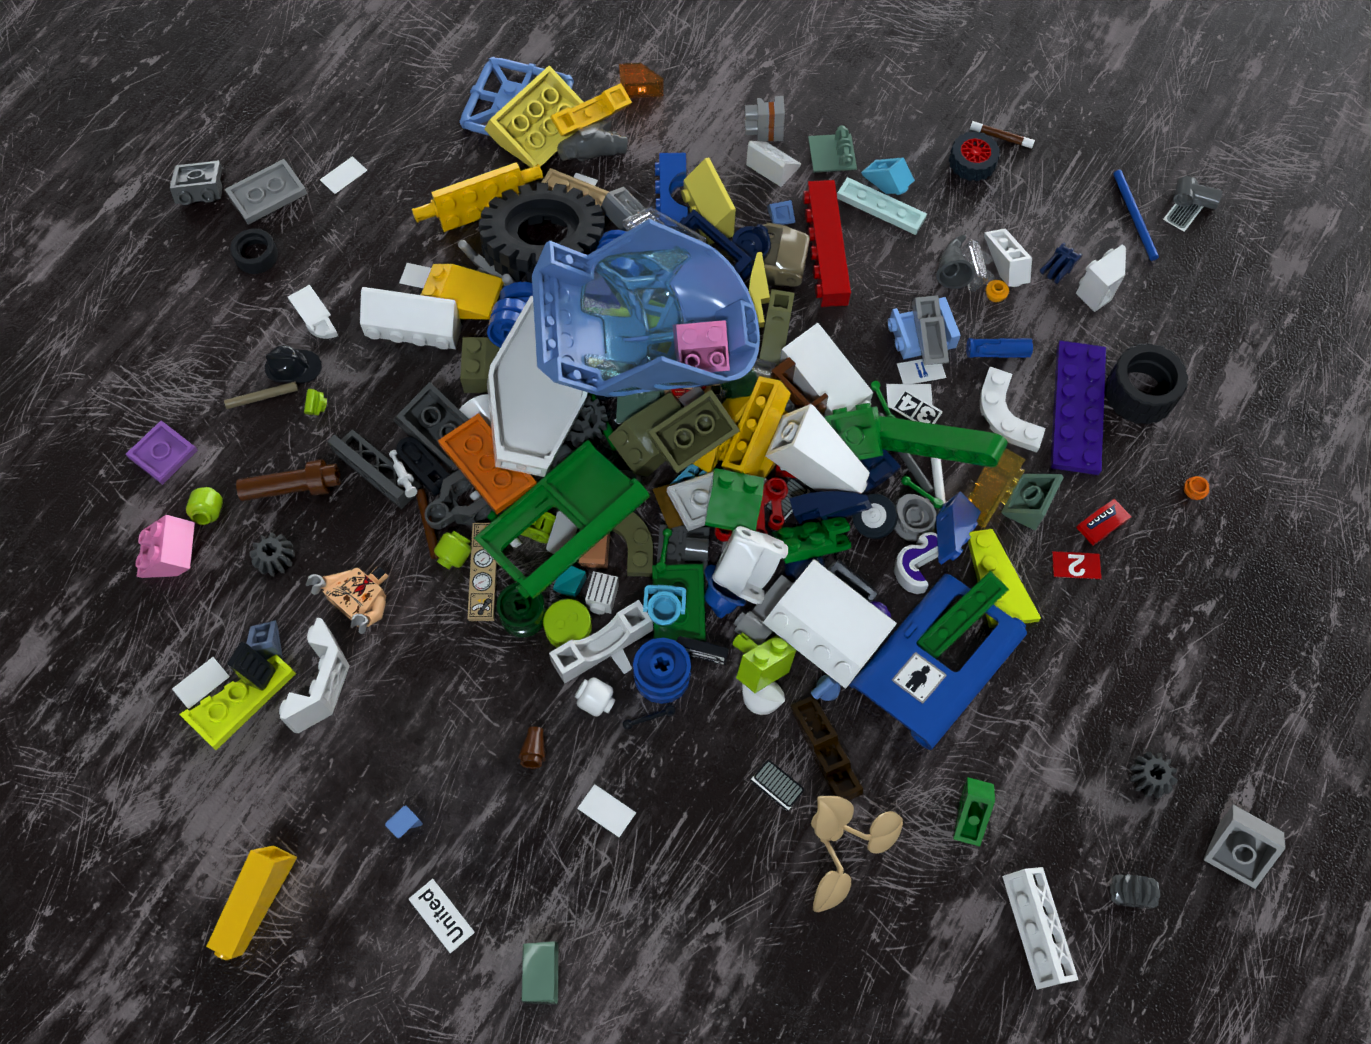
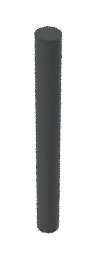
M898 452L920 487L928 494L931 493L934 488L911 454Z

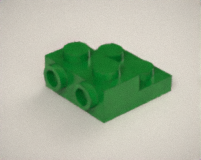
M870 403L855 405L856 410L847 412V407L834 409L832 410L833 415L825 416L826 421L859 460L883 456L879 433L882 430L878 407H871Z

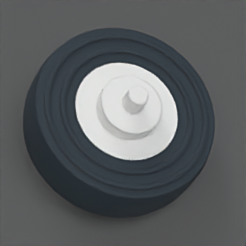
M867 495L873 508L853 515L854 526L860 534L867 538L880 539L886 537L894 530L898 521L896 506L883 495Z

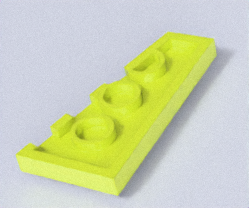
M993 529L970 532L971 538L968 540V545L977 581L979 582L991 571L1009 588V591L994 605L1012 618L1020 619L1024 624L1039 622L1041 617ZM986 614L989 628H996L998 622Z
M274 655L267 661L274 666L276 671L264 690L251 687L242 679L237 682L232 681L224 686L225 689L213 697L209 695L200 701V705L190 711L187 709L179 715L217 750L296 673L279 656Z

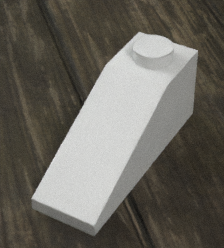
M1006 229L984 232L985 240L999 276L1007 286L1018 287L1021 284L1030 283L1032 257Z

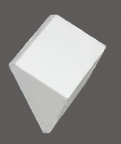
M750 141L748 144L746 165L780 187L801 166L800 162L768 142Z

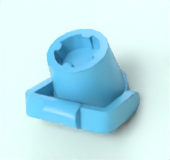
M648 585L645 587L643 612L648 610V615L654 623L661 626L671 625L676 622L680 613L685 615V588L670 585ZM648 594H654L648 602ZM677 596H682V604Z

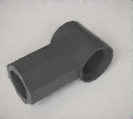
M1185 176L1177 181L1174 203L1183 207L1196 204L1216 210L1223 191L1199 185L1195 178Z

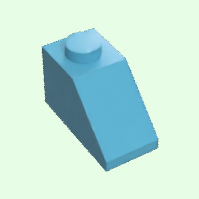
M904 158L875 160L861 172L867 180L885 194L900 195L906 192L908 186L915 181Z

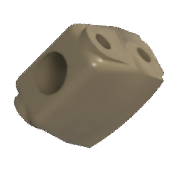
M767 222L763 226L768 229V233L774 234H769L771 249L767 258L763 261L768 286H799L803 279L810 237L804 232L787 226Z

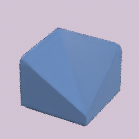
M406 805L385 823V826L397 838H400L409 829L423 825Z

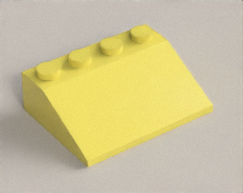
M549 65L488 121L484 130L502 148L528 166L533 167L539 164L541 167L558 151V144L574 134L561 137L550 116L568 107L571 109L584 102Z

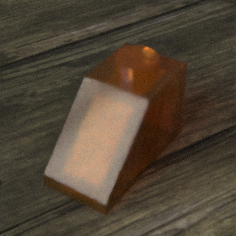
M642 63L619 64L620 83L629 98L664 96V81L661 76Z

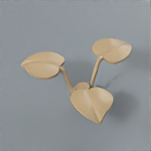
M837 796L817 797L818 809L811 821V826L814 828L816 836L825 844L837 867V871H829L820 881L813 903L814 912L825 911L837 906L846 898L851 887V877L846 873L843 874V867L829 841L840 839L843 835V830L864 840H869L867 848L871 853H882L896 842L901 833L903 818L893 811L882 813L872 823L870 834H864L847 826L854 812L851 802Z

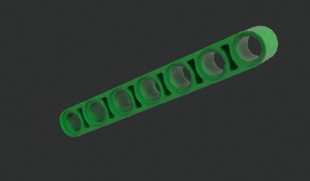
M879 416L882 430L879 433L882 449L996 467L1008 445L1007 440L1003 436L992 432Z

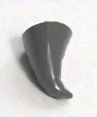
M960 235L953 239L941 256L936 279L944 287L960 289L967 286L975 276L973 265L965 259L961 252L962 243L965 241L966 235Z

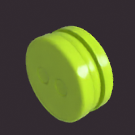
M562 599L553 603L545 612L543 618L545 634L549 642L558 648L570 640H581L590 636L592 631L590 613L579 601Z

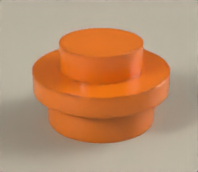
M1191 477L1184 483V492L1193 500H1202L1209 493V483L1203 477Z

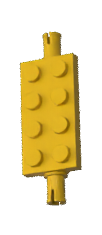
M516 162L431 192L433 200H430V203L412 208V213L417 223L436 216L440 220L443 231L446 232L481 219V212L484 207H489V202L494 197L502 199V192L509 189L519 194L518 186L542 179L543 173L539 164L520 171V167Z

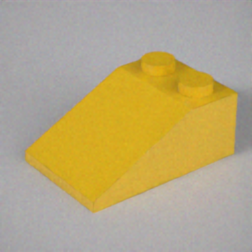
M433 264L421 295L455 300L460 319H490L492 308L498 300L504 282L502 278L455 264Z

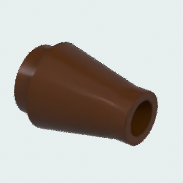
M540 727L528 728L527 736L519 754L520 764L523 767L537 769L545 761L544 730Z

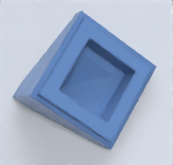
M791 200L767 206L773 224L785 225L795 223Z

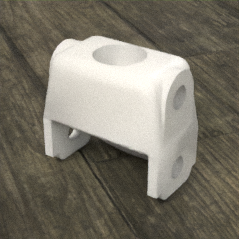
M739 526L732 532L716 564L712 579L718 585L727 588L740 598L756 605L762 604L765 595L762 588L771 579L780 559L786 558L788 546L783 541L768 534Z

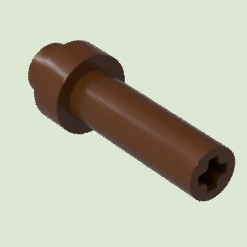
M321 459L307 462L305 469L238 479L236 489L241 501L308 490L313 496L328 494L332 486H339L341 484V475L336 463L327 465Z

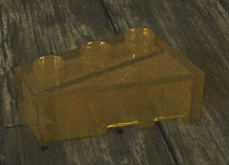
M1005 449L996 467L985 466L975 483L976 486L973 492L968 496V499L981 511L977 522L984 529L1001 502L1006 505L1025 472L1021 467L1026 459L1008 449Z

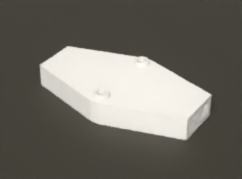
M530 296L490 365L487 390L495 467L545 477L582 410L588 392L554 383L537 367L533 296Z

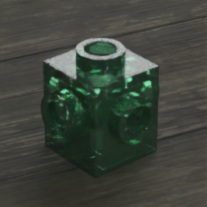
M751 369L742 378L720 384L721 388L725 390L726 399L750 396L757 381L755 371Z

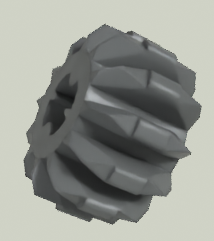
M271 532L268 538L260 535L261 542H253L255 550L250 551V557L253 559L252 565L264 575L268 572L274 577L277 570L285 573L284 567L292 566L290 559L295 557L292 543L286 540L282 534L276 537Z
M1146 752L1143 757L1138 756L1134 759L1135 764L1130 766L1129 770L1135 774L1130 777V781L1138 783L1135 791L1144 789L1145 797H1150L1154 794L1156 798H1161L1164 793L1169 794L1173 791L1172 786L1177 784L1178 780L1172 776L1177 773V769L1169 767L1171 759L1163 761L1162 753H1157L1153 756L1151 752Z
M1119 874L1112 877V884H1110L1111 900L1117 905L1149 909L1158 906L1160 890L1159 883L1155 879L1128 874Z

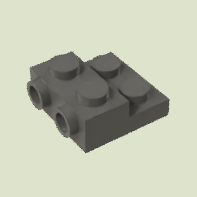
M220 160L175 165L170 185V191L175 204L188 205L197 201L212 202L221 199L223 187L220 180L222 172Z

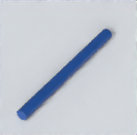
M1117 170L1113 173L1149 259L1154 261L1159 258V255L1122 170Z

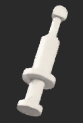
M392 450L389 455L394 461L393 467L398 476L397 484L400 487H405V495L407 497H413L417 494L416 487L412 486L414 478L411 474L407 473L403 463L398 461L396 450Z

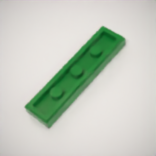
M989 571L922 635L917 644L933 658L938 659L1009 591V588Z

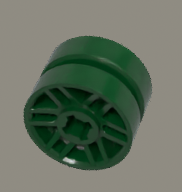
M514 583L507 586L500 593L497 599V612L503 628L509 634L516 637H529L536 634L543 627V618L546 612L544 599L541 593L535 599H532L530 596L525 599L516 589L518 584Z

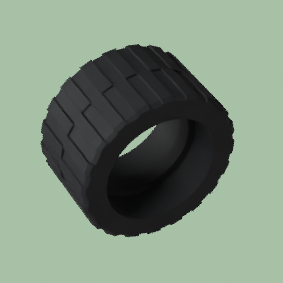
M1147 343L1128 348L1117 360L1105 383V396L1110 407L1124 419L1137 424L1157 423L1166 418L1184 395L1188 386L1187 369L1181 362L1182 360L1174 352L1160 345ZM1138 372L1153 377L1161 385L1164 395L1151 396L1140 392L1132 385L1128 374Z

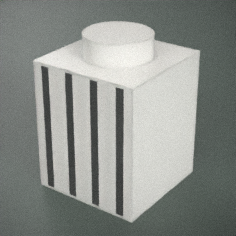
M593 571L585 598L586 608L596 614H611L619 587L618 577Z

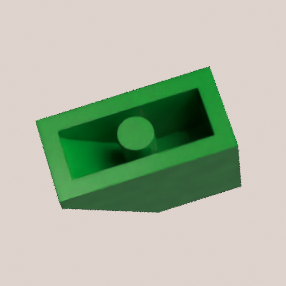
M967 777L959 803L953 835L954 840L976 846L981 845L995 803L994 784Z

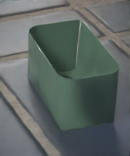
M552 941L523 944L522 1002L526 1004H557L558 943Z

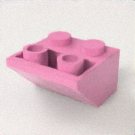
M726 320L673 325L675 353L678 362L708 372L730 371Z
M165 515L143 529L138 539L141 546L140 553L136 559L137 577L179 576L189 570L195 522Z

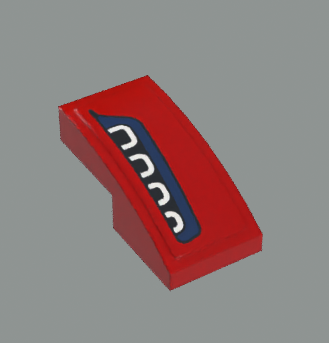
M1113 499L1082 521L1076 528L1094 546L1106 538L1112 531L1125 524L1131 516Z

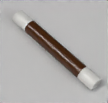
M972 121L970 130L985 133L986 135L1031 149L1035 141Z

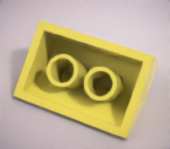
M708 157L684 179V189L681 190L682 198L685 203L688 202L690 212L693 209L696 210L723 235L730 238L734 235L736 209ZM699 230L701 236L706 238L708 244L714 243L708 236H706L701 230Z

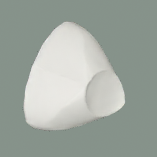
M775 681L757 693L752 692L742 683L744 703L753 713L759 715L770 714L785 702L784 692Z

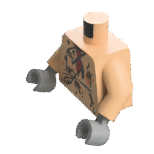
M379 566L368 576L359 568H354L353 570L324 577L312 574L308 577L306 586L314 585L311 593L317 595L321 588L325 589L323 593L328 601L351 620L350 628L357 626L359 627L358 632L364 634L366 627L371 626L383 617L386 595L380 585L389 576Z

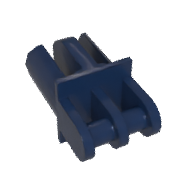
M1063 242L1059 248H1056L1054 255L1040 269V273L1044 275L1053 265L1047 278L1052 280L1059 272L1054 283L1058 284L1067 273L1071 272L1083 254L1080 253L1078 255L1074 252V248L1069 249L1066 247V243Z

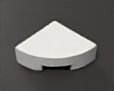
M327 314L306 324L308 331L316 337L328 339L338 336Z

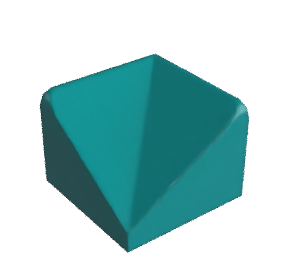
M571 566L556 579L553 590L576 600L587 579L586 572Z

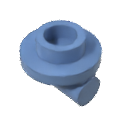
M823 675L818 680L816 688L811 691V694L817 700L821 698L825 701H832L840 693V684L829 675Z

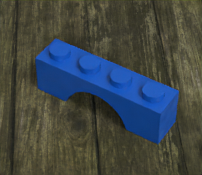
M659 153V162H655V176H660V180H655L656 194H660V198H656V212H660V217H656V222L675 229L680 224L681 219L688 216L687 207L678 204L671 197V194L677 188L684 186V179L686 178V153Z

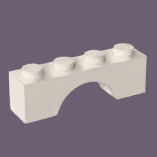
M637 600L617 612L605 627L593 635L581 640H570L549 653L551 663L563 682L567 683L652 632L653 621L647 612H643V605Z

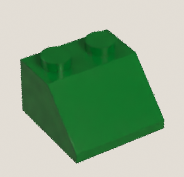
M715 468L709 488L704 525L732 531L741 526L756 531L763 496L764 477Z

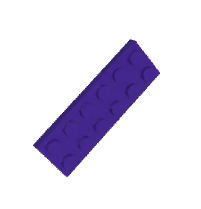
M1060 340L1057 344L1050 468L1099 475L1102 471L1106 347Z

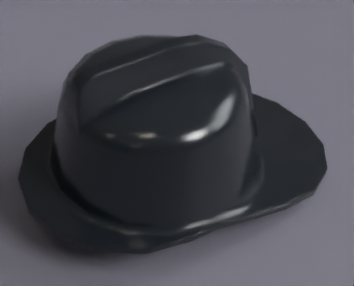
M281 345L266 354L265 373L274 382L307 383L314 380L322 369L320 358L312 351Z

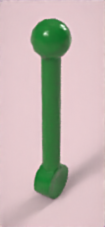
M873 381L871 389L876 392L887 417L896 418L891 414L880 391V383Z
M904 476L901 479L903 485H909L925 498H928L935 508H942L944 502L941 499H935L911 482L910 477Z
M670 528L663 530L660 562L656 565V571L660 574L666 572L665 558L669 537L672 536Z

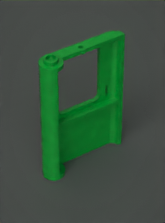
M587 440L475 536L474 539L518 584L516 589L525 599L529 596L535 599L645 502L650 495L637 479L632 478L630 480ZM556 507L580 532L530 576L525 577L502 551L550 508Z

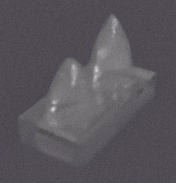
M970 240L962 248L961 252L975 269V276L967 285L968 290L977 291L982 285H986L995 279V276L986 269V265L991 263L993 258L981 250L979 241Z

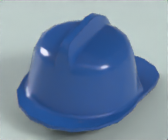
M709 565L704 570L708 581L704 599L711 606L716 616L723 618L726 614L732 613L738 606H745L746 600L714 582L712 575L716 566Z

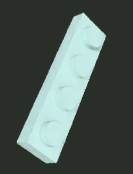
M848 177L837 192V199L915 235L927 216V213Z

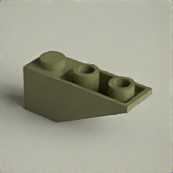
M771 289L759 358L760 364L772 366L780 364L781 351L786 346L795 293Z

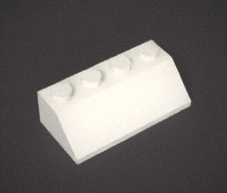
M362 287L360 325L365 336L371 339H388L396 343L408 342L418 346L429 345L436 346L439 349H456L462 324L455 300Z

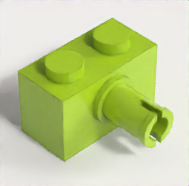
M742 632L733 641V646L744 653L736 678L752 692L757 693L789 673L796 649L778 635L763 644L757 645Z

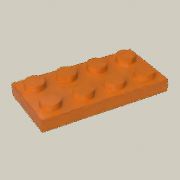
M479 413L438 440L441 448L496 514L516 502L537 484L530 474L495 467L492 430Z

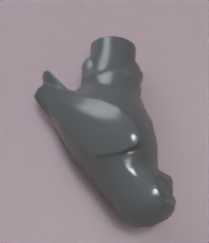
M603 120L579 129L576 133L560 142L557 150L562 161L577 158L579 161H585L599 156H614L617 153L626 154L627 136H621L617 131H610L611 121L606 122Z

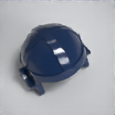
M761 224L742 227L735 232L732 238V242L753 260V263L755 262L757 252H762L764 261L771 249L768 229Z

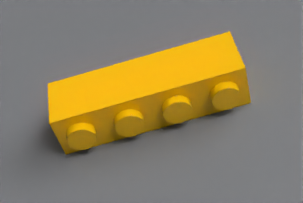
M759 376L739 422L738 428L740 432L734 435L721 465L726 470L757 476L791 395L781 381Z

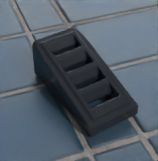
M242 641L227 663L247 685L259 690L266 688L276 671L270 662Z

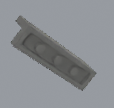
M351 430L341 440L336 435H333L327 441L334 454L399 508L402 509L415 497H407L398 487V476L393 467L394 463L354 430ZM355 439L359 443V450L354 451L347 444ZM374 455L376 457V465L368 463L363 459V456ZM391 469L394 471V479L386 478L380 473V470ZM414 480L412 486L416 487L417 490L422 489L421 485Z

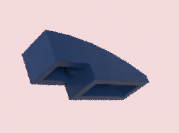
M820 491L789 498L794 516L800 524L821 517L823 520L837 517L846 518L873 508L867 495L853 492Z

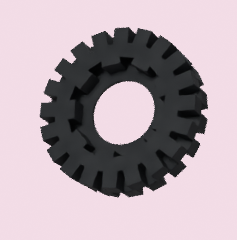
M537 183V191H532L529 184L518 186L519 194L509 189L502 192V199L494 197L489 202V207H484L481 212L479 231L482 252L485 255L486 262L489 266L494 265L495 271L502 276L509 272V275L518 282L527 275V282L532 283V273L545 246L530 245L522 241L517 233L522 228V224L528 222L529 225L543 223V220H551L553 224L567 226V235L557 244L586 255L596 251L599 241L605 233L603 210L599 204L595 205V199L589 194L583 197V191L574 187L567 192V186L556 183L552 191L548 190V183Z

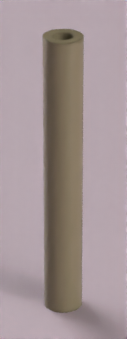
M291 382L224 400L226 409L295 392L298 391L296 382Z

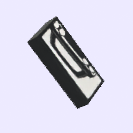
M678 636L677 642L685 648L690 657L726 666L728 648Z

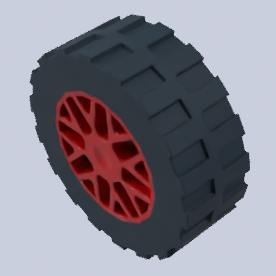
M976 131L966 132L955 139L949 155L950 168L960 178L967 179L968 181L987 179L996 169L1000 157V148L997 146V142L991 136L985 135V133H978Z

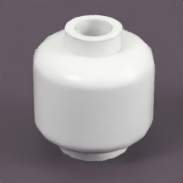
M595 677L590 678L588 681L584 679L574 696L577 698V706L596 717L601 715L603 711L608 713L615 702V699L612 698L613 688Z

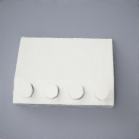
M815 559L763 622V624L845 689L897 624Z

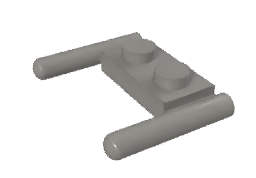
M465 240L459 241L458 247L479 267L477 271L502 278L504 282L502 288L515 283L509 274L502 276L495 271L494 265L489 266L485 258L477 254Z

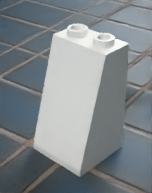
M818 323L782 349L780 363L788 357L796 363L792 385L810 403H813L824 393L829 396L824 418L825 416L833 415L832 410L847 407V412L856 410L855 405L870 403L871 405L872 390Z
M812 404L782 416L765 457L816 492L843 491L862 494L867 487L866 481L870 472Z

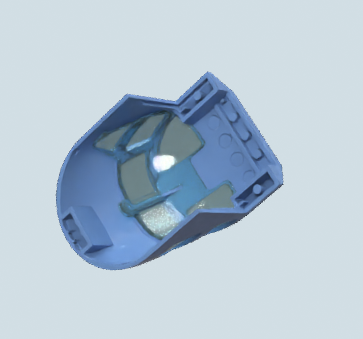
M651 219L644 221L589 255L552 241H548L545 244L532 273L537 367L554 383L595 395L620 397L650 391L722 384L742 378L754 366L759 352L760 332L752 298L735 268L721 253L710 245ZM726 320L730 371L708 372L677 361L673 325Z

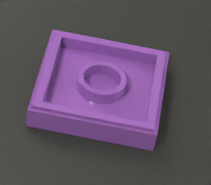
M161 420L126 453V456L163 485L198 450Z

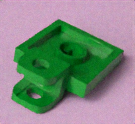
M843 517L823 520L822 526L819 522H807L802 526L784 527L779 531L771 532L772 537L783 541L788 546V554L786 558H782L785 564L837 553L851 548V542L846 535H837L850 530L849 523Z

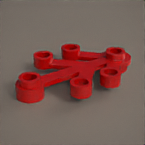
M772 478L763 486V496L756 532L768 534L765 529L764 506L770 501L772 515L768 521L769 527L773 530H780L784 524L785 519L782 515L781 501L786 498L788 487L781 478ZM776 519V520H778L780 523H779V524L774 523L773 520ZM716 527L714 530L715 536L722 542L728 541L733 532L732 530ZM720 531H726L728 534H723Z

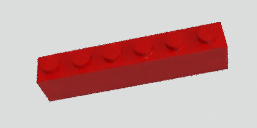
M835 180L808 181L807 191H803V203L807 204L808 207L805 210L806 223H810L808 235L813 244L810 247L811 260H815L813 278L818 281V284L815 286L816 298H820L821 307L848 306L851 289Z

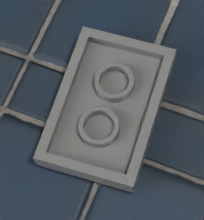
M285 159L225 189L228 197L248 225L307 194L305 187Z

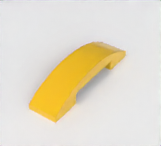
M620 83L603 91L601 95L571 109L568 107L552 114L550 118L562 137L608 118L630 105L632 101Z

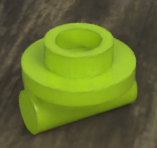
M308 389L304 413L318 416L320 412L325 411L327 398H324L323 392Z

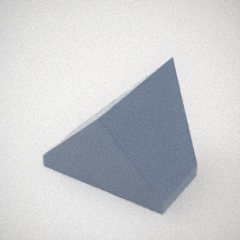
M276 620L250 626L246 644L266 660L274 655L283 658Z

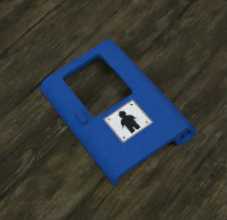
M944 574L848 685L860 691L910 729L912 737L928 750L934 748L1027 635L1024 622L1016 617L1012 618L993 605L986 614L995 619L998 625L960 671H951L918 647L917 641L956 596L963 597L971 590L949 574Z

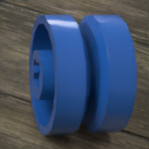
M667 638L652 639L643 644L635 654L633 662L635 686L643 697L651 702L663 704L673 702L685 693L691 678V662L689 654L681 644Z

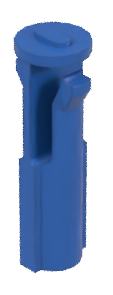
M968 338L966 353L968 358L1031 357L1033 353V340L1031 338Z

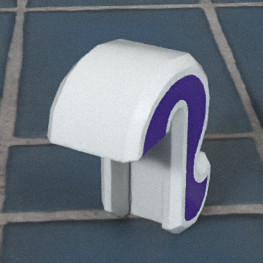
M926 532L920 535L916 545L904 547L897 555L894 564V574L899 584L908 592L921 594L925 593L928 587V582L917 568L938 557L936 533Z

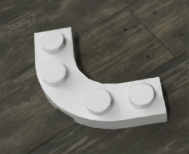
M989 367L980 393L979 402L982 416H985L990 429L994 433L1003 436L1007 442L1037 452L1046 428L1023 421L1015 417L1008 410L1005 399L1012 374Z

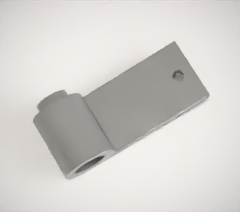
M781 575L764 595L762 604H757L752 611H749L747 614L742 612L733 623L737 626L734 631L740 635L742 632L745 633L757 645L768 641L774 632L763 622L789 590L787 588H791L793 583Z

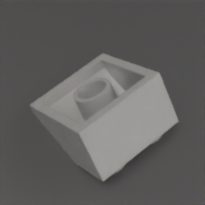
M1232 805L1218 824L1204 856V861L1256 889L1285 850L1284 832Z

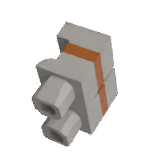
M775 96L774 102H764L761 98H757V105H745V135H757V141H783L785 119L784 96Z

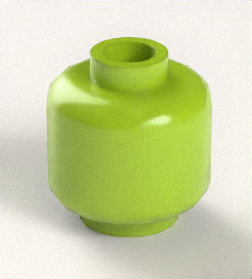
M210 487L197 488L189 496L186 513L197 524L206 525L212 523L220 515L223 504L222 497Z
M455 531L452 534H443L434 548L435 555L439 557L437 562L449 570L452 566L456 568L462 567L471 553L472 548L469 545L471 541Z

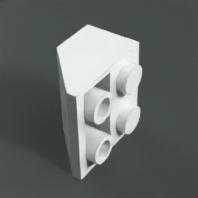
M1123 244L1115 250L1113 248L1108 250L1099 261H1092L1085 269L1087 271L1085 276L1079 281L1080 286L1076 294L1094 312L1112 300L1125 276L1126 247Z

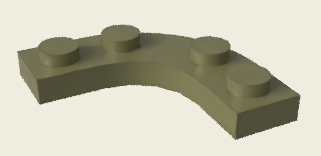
M632 512L612 531L620 535L627 544V576L652 577V537L642 519Z

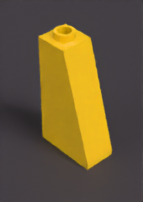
M276 846L250 850L206 946L215 951V956L224 960H230L244 954L297 859L296 856Z

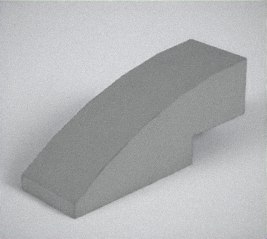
M938 295L915 298L912 301V308L924 364L949 363L944 318L941 316Z

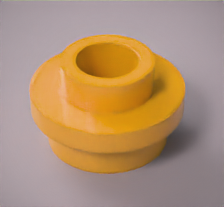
M1001 280L990 281L986 287L988 299L993 302L1004 300L1009 294L1007 284Z

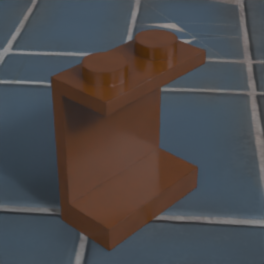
M790 357L771 370L770 379L779 380L791 393L789 399L794 404L796 410L812 404L824 417L829 396L824 393L813 403H810L792 385L796 363Z

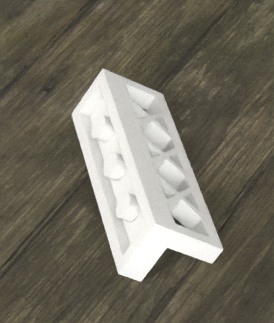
M1043 867L1023 869L1002 876L1036 989L1078 980ZM1033 875L1036 877L1038 887L1035 884ZM1052 934L1054 935L1056 944L1053 941ZM1061 963H1062L1063 966H1064V970H1065L1066 976H1064V973H1063V970H1062V967H1061Z

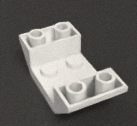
M321 618L316 619L315 624L309 628L307 634L308 643L320 658L318 665L320 671L317 679H314L310 685V697L289 692L287 699L283 700L279 709L280 719L295 733H300L333 714L350 667L334 635Z

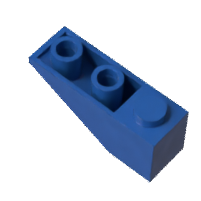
M961 491L944 503L936 516L938 558L941 565L949 559L955 560L963 552L961 547L971 538L969 533L978 525L977 519L981 514V511Z

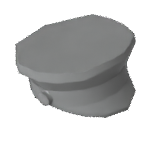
M906 494L898 499L896 505L898 521L894 530L901 538L908 542H916L920 535L926 532L935 533L937 529V514L928 498L915 494Z

